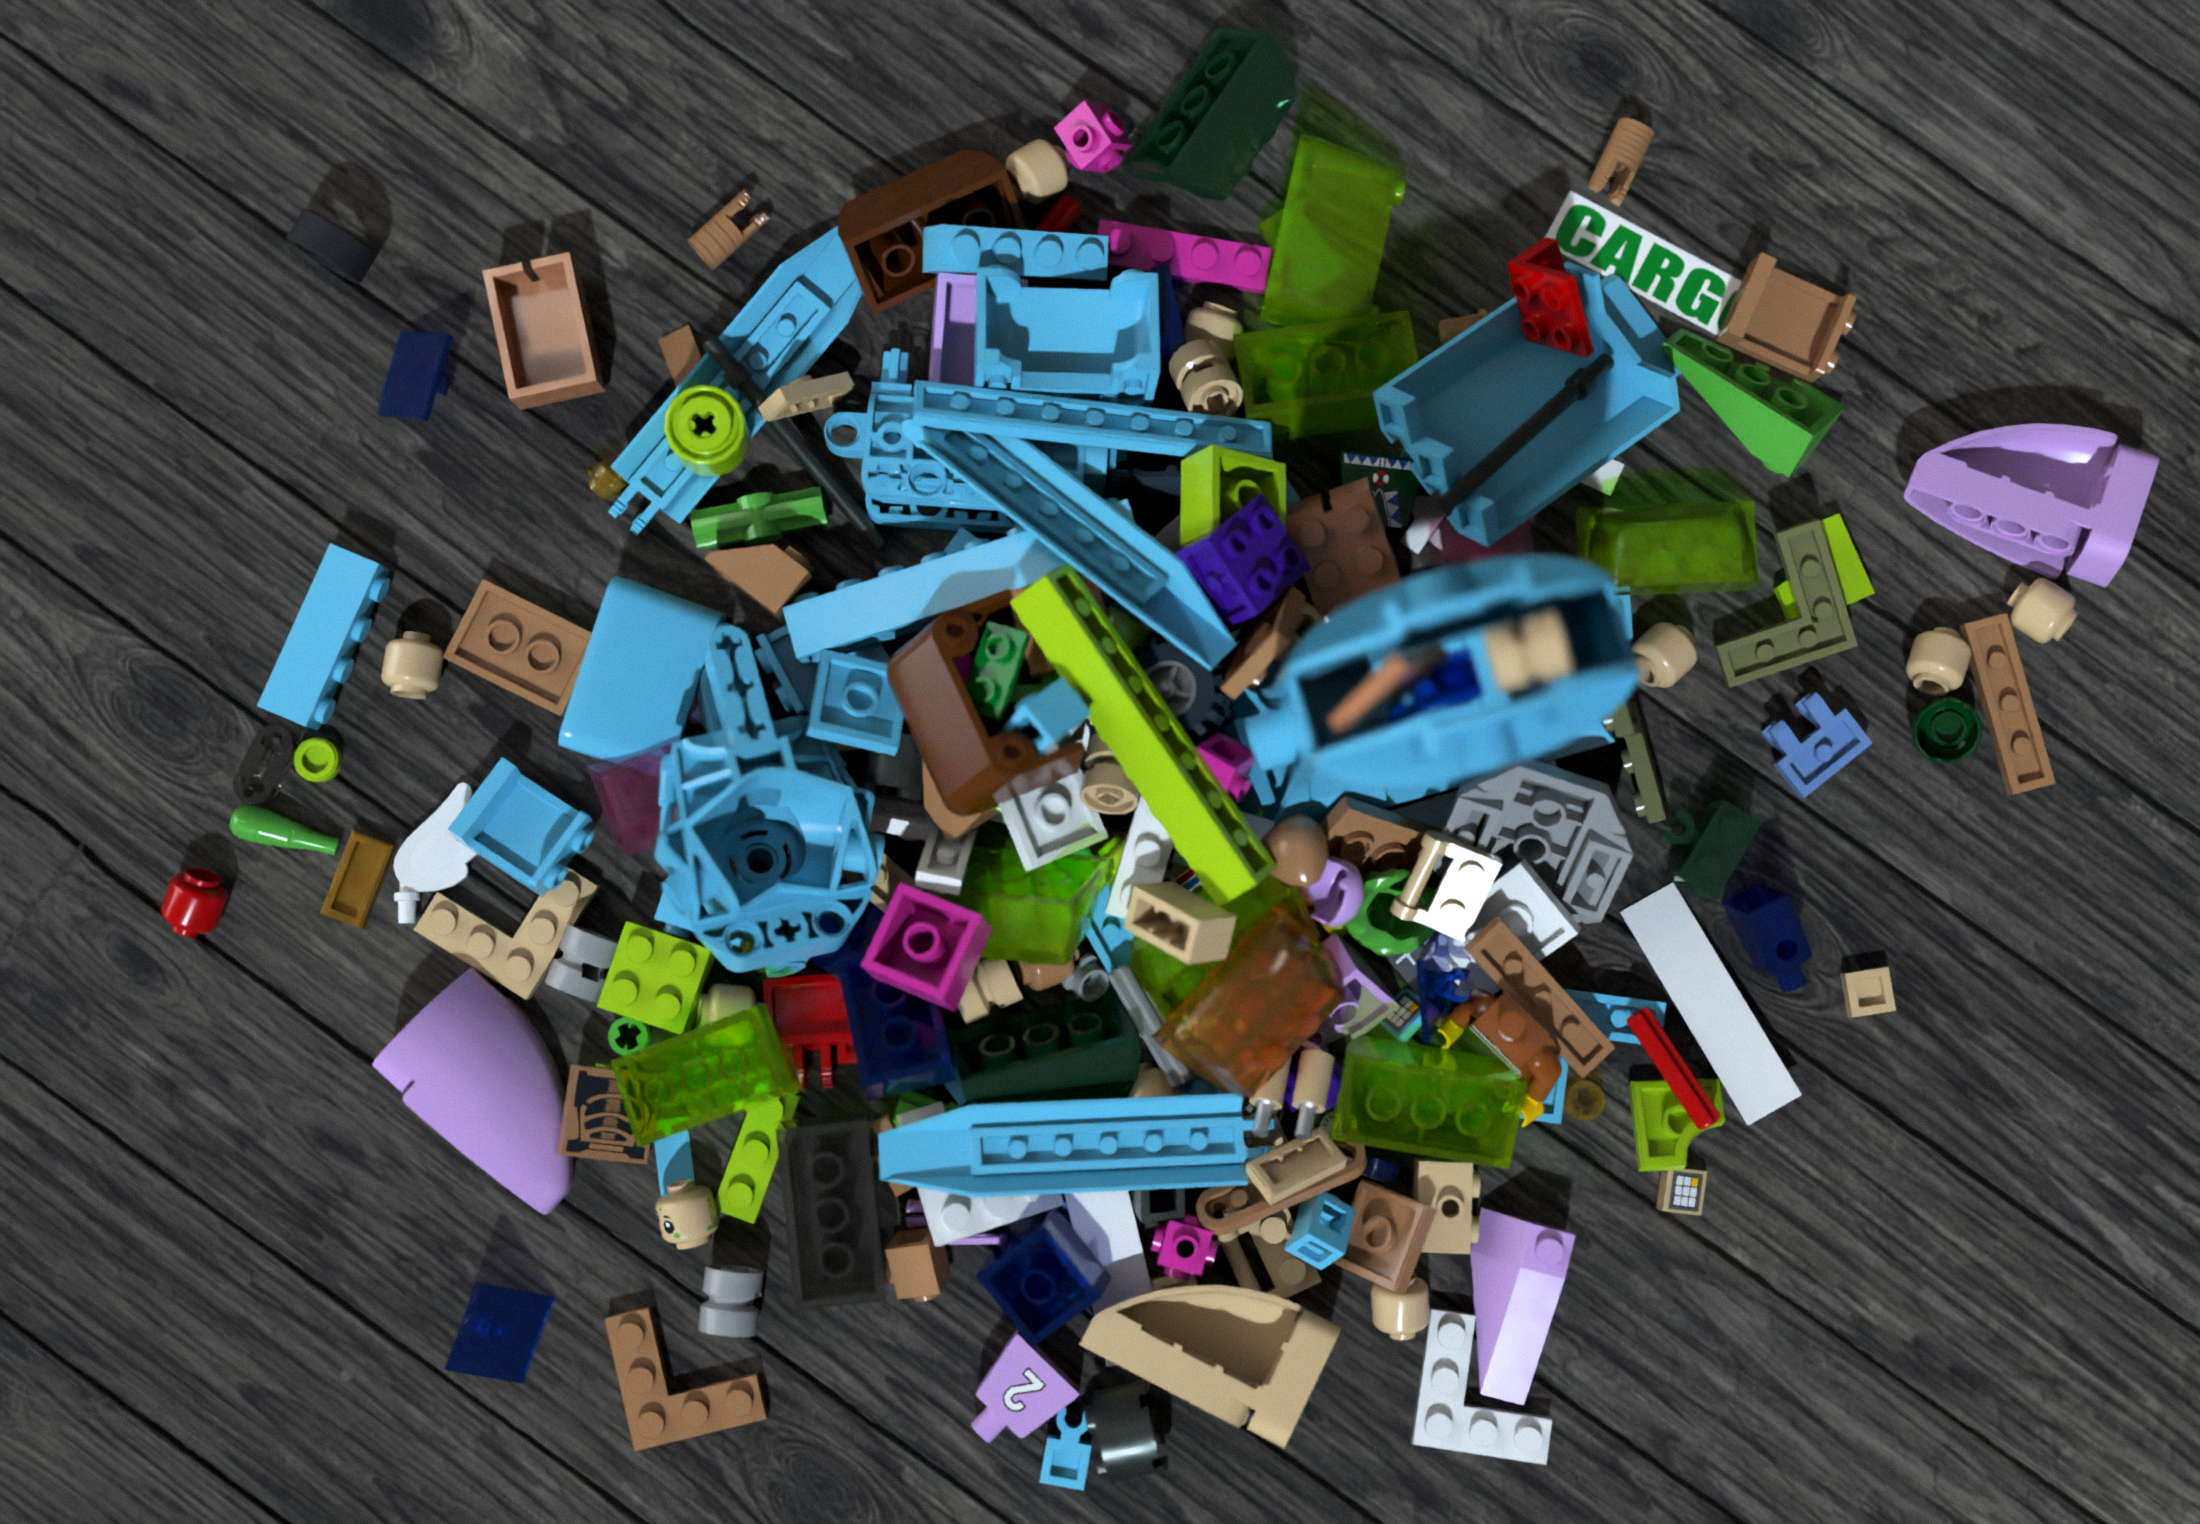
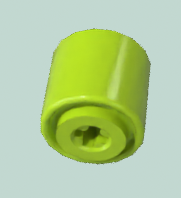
M697 385L683 390L676 396L665 413L664 432L669 446L676 458L687 470L700 476L717 477L731 472L743 462L750 446V430L741 405L729 392L717 386ZM710 415L714 416L715 418L712 423L716 431L712 435L708 432H703L700 436L696 435L698 427L694 420L698 416L702 419H706Z

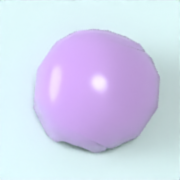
M1328 856L1326 869L1320 880L1307 888L1300 887L1299 892L1301 899L1311 903L1315 909V913L1310 915L1311 918L1328 926L1341 927L1353 919L1359 912L1365 896V887L1360 872L1354 864L1339 857Z

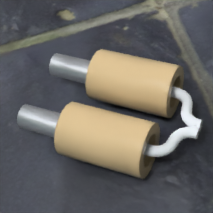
M1295 1032L1293 1038L1289 1041H1282L1275 1047L1259 1049L1249 1097L1250 1104L1257 1107L1252 1130L1254 1135L1267 1137L1272 1111L1280 1110L1283 1107L1292 1055L1283 1050V1048L1296 1045L1300 1039L1301 1044L1309 1049L1301 1052L1292 1099V1106L1300 1110L1295 1137L1302 1140L1311 1139L1315 1113H1322L1326 1110L1335 1059L1331 1054L1321 1051L1317 1044L1308 1042L1306 1039L1307 1034Z

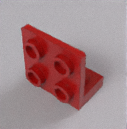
M1545 237L1507 263L1511 278V289L1516 297L1522 319V330L1527 337V341L1587 358L1594 353L1576 279L1574 275L1565 271L1558 240Z

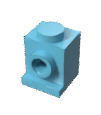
M1323 1192L1300 1202L1291 1239L1285 1243L1284 1250L1319 1270L1324 1269L1346 1254L1356 1209L1342 1202L1336 1195L1328 1192Z

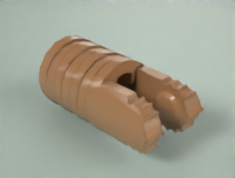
M1620 118L1587 187L1597 193L1604 188L1613 171L1618 172L1611 185L1607 199L1619 207L1624 201L1653 140V130L1637 120Z
M746 188L687 240L697 255L713 270L771 219V216L765 210L757 212L740 230L730 220L734 214L746 207L750 199H752V194Z

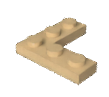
M566 866L568 872L563 882L555 890L549 889L544 897L539 895L514 937L442 892H437L413 930L525 1000H530L551 967L553 960L556 959L561 951L559 944L567 924H578L601 886Z

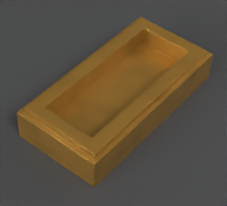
M352 830L320 914L360 929H366L397 846Z

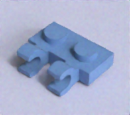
M1814 692L1812 695L1808 693L1795 703L1798 711L1816 727L1801 741H1798L1792 730L1782 719L1778 722L1774 720L1760 731L1769 744L1782 754L1772 764L1799 798L1808 796L1873 743L1846 708L1839 709L1833 714L1817 692Z

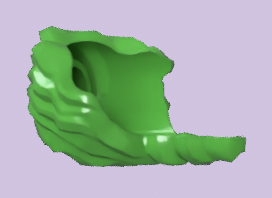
M1390 868L1381 873L1376 871L1367 873L1363 881L1365 896L1357 915L1346 923L1347 930L1352 938L1363 947L1371 949L1377 955L1408 954L1438 933L1437 930L1418 922L1400 919L1389 910L1395 896H1401L1411 875L1409 870ZM1425 885L1418 902L1428 906L1436 889Z

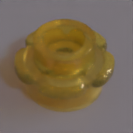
M601 460L595 467H588L587 472L591 478L587 484L596 495L604 500H608L610 496L618 499L628 483L610 467L611 463Z

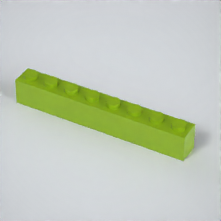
M1066 563L1044 575L1010 601V604L1018 614L1020 622L1034 637L1049 664L1055 668L1059 676L1063 677L1071 688L1081 694L1085 705L1092 712L1088 718L1096 728L1098 736L1107 744L1122 766L1126 777L1133 782L1148 804L1152 815L1159 820L1174 842L1178 853L1185 858L1200 880L1202 888L1210 895L1217 906L1221 907L1246 892L1278 868L1070 563Z

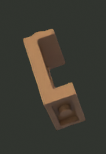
M1761 252L1749 263L1716 341L1812 383L1824 373L1829 375L1834 369L1840 356V350L1835 349L1841 334H1848L1857 317V311L1852 309L1857 296L1850 292L1843 297L1777 269L1774 267L1777 259Z

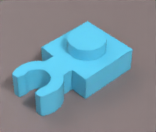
M1064 1407L1056 1416L1061 1436L1047 1435L1039 1483L1084 1491L1092 1442L1080 1440V1435L1084 1434L1088 1429L1085 1412L1083 1410V1418L1080 1423L1071 1425L1065 1420L1066 1407Z

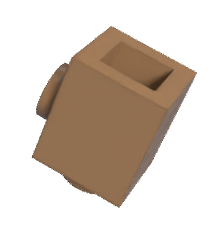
M929 1227L897 1231L885 1249L887 1255L885 1263L886 1276L889 1283L894 1284L897 1299L914 1298L918 1302L934 1299L941 1294L952 1276L945 1245L934 1246Z

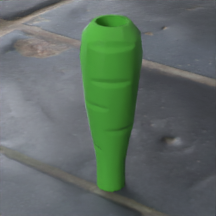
M242 805L236 808L229 825L232 833L239 839L269 846L313 850L336 856L341 843V839L321 834L287 817H282L280 814L253 805Z

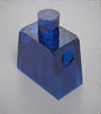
M1464 648L1450 652L1451 655L1410 694L1409 705L1403 701L1388 715L1391 717L1382 720L1384 728L1388 729L1469 705L1482 697L1484 691L1470 649Z
M1760 883L1722 902V906L1756 969L1772 977L1775 976L1782 992L1794 991L1807 983L1800 964L1812 958V951L1788 894Z

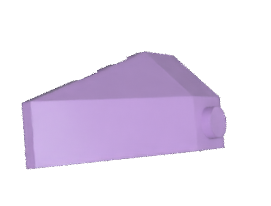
M1335 932L1328 939L1319 943L1314 950L1298 962L1218 1065L1214 1073L1219 1080L1235 1092L1244 1094L1252 1087L1260 1048L1275 1047L1282 1041H1289L1293 1038L1294 1033L1297 1032L1307 1034L1306 1039L1308 1042L1317 1044L1321 1051L1329 1052L1327 1044L1348 1034L1352 1040L1366 1034L1401 1006L1359 952ZM1300 1039L1296 1045L1283 1048V1050L1292 1055L1291 1062L1299 1059L1302 1051L1309 1049L1301 1044Z
M1480 1207L1478 1213L1479 1239L1478 1243H1471V1254H1469L1470 1266L1472 1267L1473 1308L1475 1309L1476 1316L1475 1340L1479 1393L1524 1406L1562 1290L1576 1235L1566 1229Z

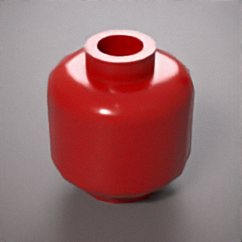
M187 868L184 873L176 874L170 880L161 906L162 916L172 925V930L175 933L185 937H197L199 932L213 931L220 923L228 899L227 889L221 883V878L217 874L201 868Z

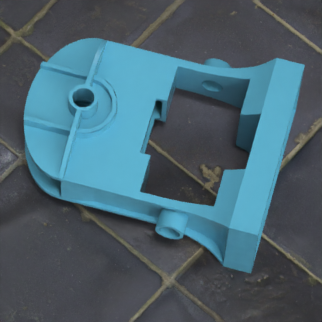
M1519 555L1500 557L1435 570L1369 594L1335 612L1314 628L1299 643L1290 658L1285 657L1281 662L1274 659L1267 666L1268 672L1254 690H1250L1247 687L1237 697V704L1229 705V710L1235 714L1233 720L1245 718V727L1255 763L1259 772H1267L1276 799L1275 803L1259 812L1260 817L1274 821L1275 826L1284 818L1302 813L1312 816L1320 824L1344 796L1386 809L1460 788V786L1495 768L1526 758L1547 763L1614 743L1613 732L1606 731L1603 720L1626 699L1634 688L1642 670L1639 662L1635 661L1614 591L1615 580L1613 574L1607 573L1586 562L1558 556ZM1554 610L1563 634L1572 675L1545 683L1537 677H1533L1527 688L1500 695L1491 670L1482 629L1511 622L1517 628L1522 627L1525 617ZM1440 641L1451 654L1388 715L1391 717L1343 734H1339L1329 722L1330 716L1394 653Z

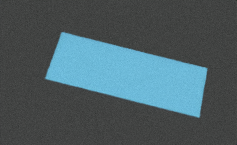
M687 1117L654 1121L653 1138L661 1196L668 1193L666 1186L675 1181L693 1179L695 1185Z

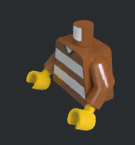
M1485 989L1472 991L1450 1014H1444L1429 1029L1428 1034L1431 1035L1435 1031L1442 1033L1446 1038V1043L1441 1048L1447 1049L1463 1034L1464 1028L1467 1027L1526 1086V1093L1510 1103L1507 1108L1509 1115L1520 1110L1524 1117V1122L1521 1126L1526 1127L1544 1113L1542 1102L1547 1099L1562 1072V1065L1558 1060L1560 1054L1552 1036L1508 993L1504 992L1496 997Z

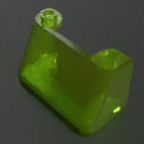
M1300 134L1259 321L1360 343L1365 330L1374 331L1379 305L1372 304L1389 220L1393 204L1401 205L1407 180L1399 178L1400 168L1325 139Z

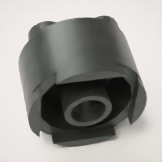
M901 733L899 748L895 756L859 748L854 780H856L855 783L858 788L867 789L874 793L924 801L923 759L913 736Z
M1147 1380L1094 1391L1093 1398L1089 1399L1090 1406L1084 1408L1088 1431L1090 1434L1097 1433L1100 1451L1095 1452V1462L1100 1479L1110 1477L1112 1482H1118L1168 1470V1455L1160 1457L1158 1445L1166 1443L1161 1414L1155 1393L1147 1394L1151 1385Z

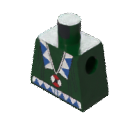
M1342 450L1337 458L1338 487L1367 477L1387 534L1402 535L1407 529L1420 482L1409 468L1414 463L1412 458Z

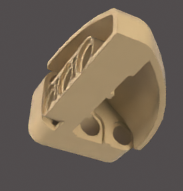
M1198 1285L1157 1290L1130 1298L1102 1310L1091 1320L1079 1345L1238 1428L1245 1424L1251 1410L1254 1409L1256 1411L1247 1430L1285 1448L1342 1327L1299 1304L1276 1295L1224 1285Z

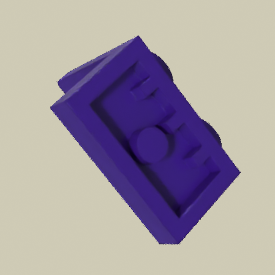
M1263 494L1254 496L1214 531L1185 544L1175 553L1178 558L1185 562L1226 628L1260 614L1310 569V564Z

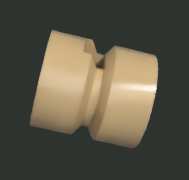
M1209 339L1193 340L1181 346L1173 354L1169 362V372L1188 412L1230 417L1239 408L1243 400V391L1218 343Z
M1554 610L1525 617L1522 627L1517 628L1511 622L1482 629L1488 659L1500 695L1527 688L1533 677H1537L1545 683L1572 675L1563 634Z
M1097 733L1093 734L1088 741L1085 759L1088 771L1083 772L1080 800L1085 806L1100 813L1113 815L1129 813L1138 806L1140 793L1133 782L1126 777L1122 766L1107 744L1100 739Z
M1001 946L980 956L960 1000L958 1009L966 1024L989 1015L991 1005L993 1004L1004 1008L1024 999Z

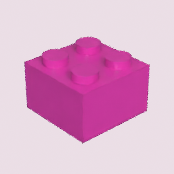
M899 882L861 966L874 979L955 1012L993 928L981 914Z

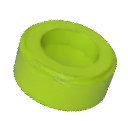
M310 738L302 742L296 749L294 766L298 774L308 781L317 783L327 782L339 773L342 766V755L339 748L333 742L323 738Z

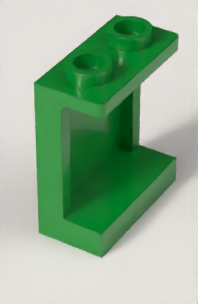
M988 621L966 684V689L981 721L1001 731L1015 715L1005 714L1014 685L1034 684V679L1031 680L1024 658L1030 635L1025 631Z

